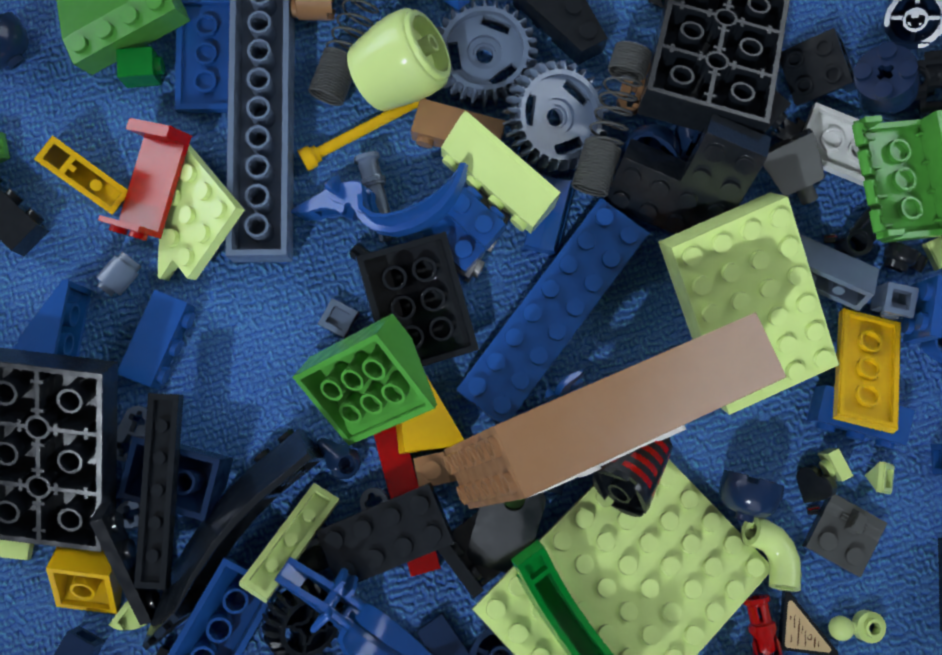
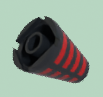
M670 438L654 441L601 466V469L592 476L597 492L604 500L608 496L613 499L614 502L611 506L624 514L633 517H641L644 513L646 514L673 450Z

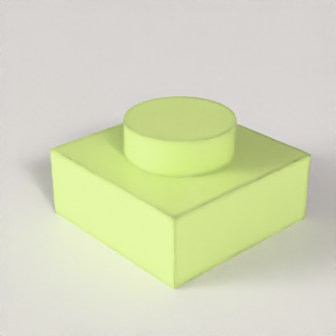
M827 448L817 453L821 460L819 466L824 475H829L835 481L841 482L853 477L839 448Z

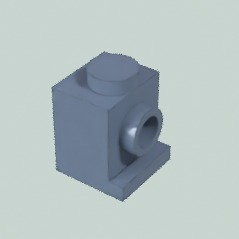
M886 282L876 286L870 310L880 313V316L886 319H899L900 316L914 318L919 288L894 282Z

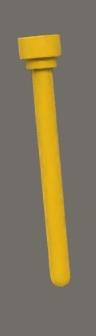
M419 101L385 111L318 147L314 145L308 147L307 145L297 150L309 172L319 166L318 163L322 161V157L418 108Z

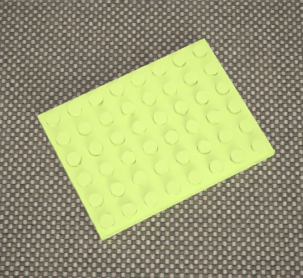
M670 459L650 508L641 517L629 516L612 507L611 505L614 500L609 496L604 500L593 484L538 540L545 547L565 587L591 626L614 655H698L769 575V562L755 548L747 546L742 542L741 533ZM514 566L471 608L514 655H567L523 589L516 576L518 573Z

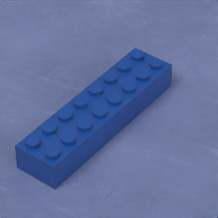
M600 198L457 387L456 392L498 424L511 419L648 236L649 232Z

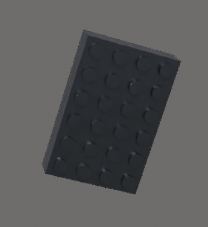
M665 0L637 114L703 132L712 113L764 134L770 124L790 0Z
M0 347V540L96 552L103 551L89 522L100 504L112 501L116 509L117 361Z

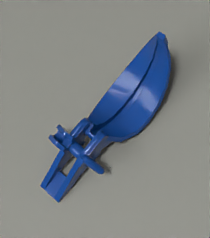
M460 163L450 179L439 190L423 201L403 210L381 214L376 205L375 193L370 188L365 187L358 180L341 181L340 176L335 174L325 183L326 190L293 208L291 213L304 221H317L333 216L346 217L355 221L358 216L363 224L379 235L402 237L428 230L437 224L455 205L467 178L468 165Z
M289 557L274 579L278 584L319 613L316 621L310 627L312 633H316L327 621L333 623V626L340 631L337 640L345 655H433L412 634L373 604L354 596L358 577L350 575L346 568H342L335 580L331 582L292 557ZM306 578L328 593L324 601L300 588ZM339 601L345 604L341 613L334 609Z

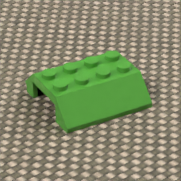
M942 110L934 111L928 116L917 120L882 122V115L865 116L860 120L854 121L852 129L855 144L859 148L857 154L861 174L865 178L863 185L867 205L871 209L869 215L876 239L883 243L942 236Z

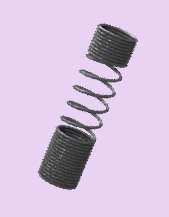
M344 0L342 2L344 13L338 14L336 17L339 26L331 30L334 40L326 43V48H324L317 65L318 67L315 70V75L310 83L309 93L316 99L329 105L342 106L344 104L343 102H345L353 79L347 63L348 52L339 48L328 47V45L332 42L338 43L347 50H349V47L344 44L353 45V43L338 40L334 36L335 29H343L357 39L360 36L348 30L355 31L361 35L364 34V32L355 28L342 26L339 22V18L342 15H347L355 22L366 27L374 25L370 19L356 13L347 12L344 7L346 2L352 1L366 12L372 14L379 13L375 5L364 0ZM357 2L367 4L373 7L376 11L369 10L361 6ZM353 16L362 18L371 23V25L363 23L355 19Z
M619 41L615 44L608 66L611 76L603 81L607 91L601 93L598 97L603 106L594 110V115L599 121L593 122L589 126L590 131L595 136L585 139L571 183L574 189L582 193L597 197L609 195L614 173L616 172L615 170L617 169L616 167L622 152L619 146L624 145V142L616 138L600 136L592 129V126L602 123L617 130H629L626 125L602 120L597 115V111L607 108L623 116L634 115L628 109L606 105L601 97L604 94H612L626 101H638V98L633 94L610 90L606 86V82L609 79H616L629 86H643L641 81L645 79L649 62L652 58V52L642 44L633 41ZM624 80L636 82L638 84L629 83ZM621 95H626V96L632 97V98H634V99L626 98V97H623V96H621Z

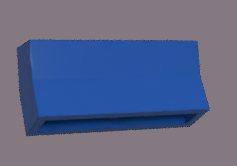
M541 175L561 193L555 208L531 234L527 231L523 249L557 256L574 188L571 185V180Z

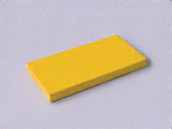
M846 308L839 312L836 351L839 365L835 367L832 419L891 434L898 431L901 322Z

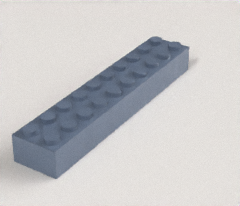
M230 0L227 189L245 210L226 237L225 256L234 263L293 262V214L291 210L293 209L295 18L291 16V0Z

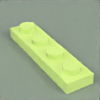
M313 483L240 580L239 586L264 603H267L280 585L274 580L289 557L295 560L299 559L316 535L315 531L322 527L337 506L339 498Z

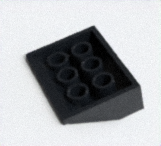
M446 231L355 257L374 323L393 313L411 336L422 366L479 350Z

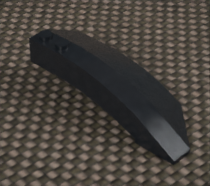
M293 429L288 430L278 438L280 444L272 451L267 448L253 459L256 464L248 469L216 503L207 521L201 522L172 569L171 586L162 592L142 645L145 650L156 645L190 616L223 557H227L235 543L253 521L281 493L324 459L319 449L304 430L297 429L295 432Z

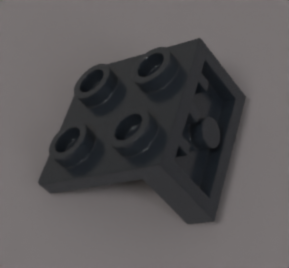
M835 28L781 51L780 63L796 106H801L841 88L847 93L856 89L849 58L841 36Z
M478 512L452 531L456 540L453 544L438 549L439 553L473 598L484 591V585L501 573L498 570L476 565L468 559L467 548Z

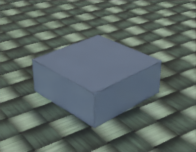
M332 298L318 325L345 339L359 312Z

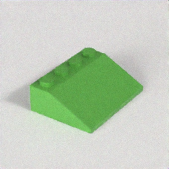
M56 0L62 40L72 63L91 75L117 62L116 49L144 47L190 22V18L181 0Z
M393 313L310 356L292 377L348 445L435 409L437 406L413 340Z

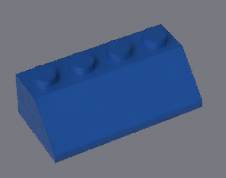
M223 557L167 655H242L263 618L262 614L266 613L268 609L267 603H264L239 586L240 580L252 564ZM276 592L273 593L268 602L273 601Z

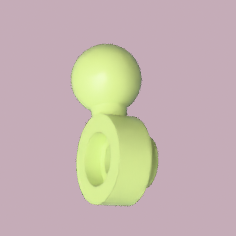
M860 610L853 616L852 621L842 615L833 617L828 624V630L831 636L839 641H847L854 634L859 640L873 644L879 642L884 637L886 623L880 614L870 610ZM874 623V628L872 632H870V625Z

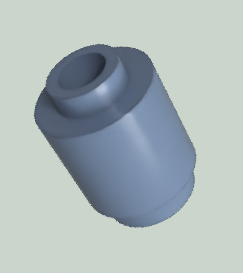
M121 252L118 257L114 255L96 276L100 280L97 286L111 297L115 292L121 296L139 275L137 272L141 266L124 252Z

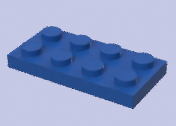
M181 0L190 18V22L176 29L175 110L177 113H228L230 0Z

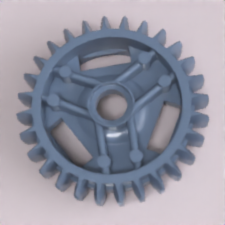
M472 0L471 8L467 9L463 6L459 14L452 9L451 20L443 17V27H437L447 49L449 45H458L461 69L453 70L451 67L448 82L443 89L451 86V97L459 92L461 103L469 97L471 98L472 107L477 100H481L483 108L486 107L487 100H492L496 107L498 98L502 97L504 100L509 96V93H511L509 88L517 84L515 79L524 75L525 70L537 65V60H535L538 56V49L535 48L537 38L532 37L533 27L526 28V18L518 21V10L512 14L508 13V4L503 9L498 8L497 0H495L493 6H488L487 0H483L482 6H477L475 0ZM489 23L500 26L507 30L508 34L502 33L500 31L494 30L481 24ZM481 50H487L492 54L493 58L487 63H482L477 60L476 55ZM511 65L516 70L502 82L497 84L490 82Z
M550 60L545 64L539 63L525 70L524 75L515 79L517 84L509 88L513 95L504 99L505 102L511 105V107L502 111V113L510 115V119L503 122V125L511 126V131L505 136H514L516 141L511 145V148L520 146L522 150L518 156L524 157L529 155L527 164L531 165L537 162V169L539 170L547 168L548 172L556 170L564 172L569 169H576L585 139L595 136L590 131L589 126L591 123L599 121L594 115V110L602 106L598 98V92L602 86H592L595 77L592 76L586 79L584 77L586 69L576 72V63L566 66L565 60L557 63L554 60ZM564 84L569 86L578 95L582 104L563 87ZM528 96L533 97L530 125H527L525 115ZM601 97L602 101L604 102L607 97ZM599 109L597 115L602 120L609 121L603 119V114L609 112V109ZM549 110H555L559 114L560 121L557 126H552L548 122L547 114ZM594 124L592 126V129L600 136L608 134L602 129V126L605 124ZM577 137L579 144L575 149L561 155L556 153L555 145Z

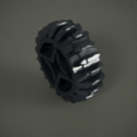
M310 579L304 581L300 587L321 601H324L328 595L326 591ZM287 589L283 593L275 591L277 599L275 602H267L270 611L262 614L265 623L261 626L264 633V641L274 655H323V650L326 647L333 648L332 640L339 636L338 629L333 626V623L327 621L316 633H312L310 627L316 621L319 613ZM339 601L334 609L341 613L344 603ZM286 628H290V638L285 636Z

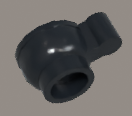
M888 242L884 251L886 259L883 265L903 274H906L909 268L922 273L929 258L907 245L898 242Z

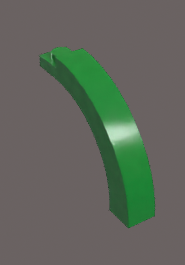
M538 540L511 559L518 573L516 576L523 589L567 655H614L577 606L556 571L545 547Z

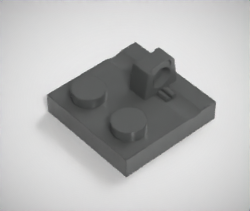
M835 494L824 501L802 546L861 578L888 523Z

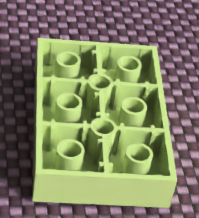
M769 192L658 241L692 340L756 312L785 372L786 378L721 407L726 413L731 415L839 365L788 196Z

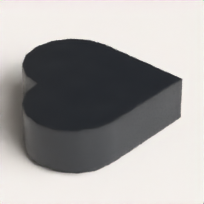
M808 465L797 472V483L804 503L826 500L837 493L836 481L829 475H823L816 466Z

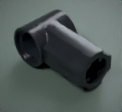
M869 206L845 235L836 240L834 249L854 258H859L871 251L873 242L876 240V234L872 230L869 215L871 209ZM850 240L855 243L856 250L852 248Z

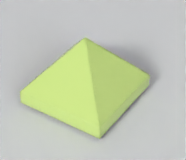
M880 461L865 474V477L876 492L891 495L895 466Z

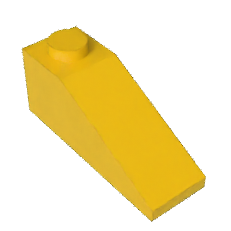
M53 135L34 157L35 161L111 215L114 214L125 200L128 191L126 188Z

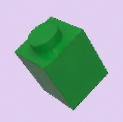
M152 46L116 49L117 78L127 88L162 85L161 75L165 74L164 61L162 57L158 56Z

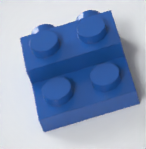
M469 186L467 189L462 187L455 205L447 215L428 230L420 232L422 236L427 237L446 231L454 263L464 273L478 261L506 230V224L503 222L505 219L504 214L493 205L488 209L480 202L483 199L482 195L472 186Z

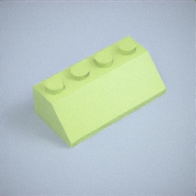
M466 110L460 116L441 146L442 162L453 172L456 171L460 163H466L468 165L465 181L467 185L486 194L489 204L495 206L500 211L503 209L510 215L511 223L523 232L526 229L531 234L555 208L561 192Z

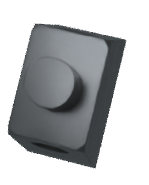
M808 128L770 146L768 157L763 164V167L782 194L788 196L796 192L801 205L809 204L818 199L813 184L825 178L815 134Z

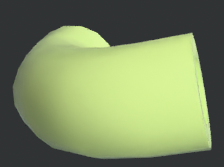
M754 517L753 523L744 521L741 529L742 542L747 546L763 551L768 559L770 568L768 586L782 591H800L802 577L801 562L793 540L782 527L767 519Z

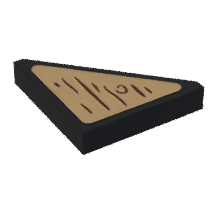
M782 591L778 638L782 650L817 655H838V651L793 595L788 591Z

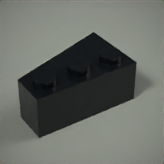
M513 0V6L518 11L521 10L532 20L533 25L538 29L541 28L552 38V42L577 65L603 53L608 38L586 0Z

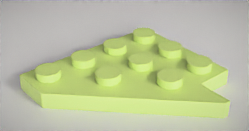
M190 144L161 239H159L157 276L159 279L167 281L170 280L178 267L187 279L197 280L245 211Z

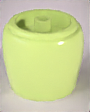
M410 8L397 10L376 22L350 46L347 53L348 68L357 89L370 105L381 111H388L418 102L434 94L447 84L451 72L450 55L440 32L424 13Z

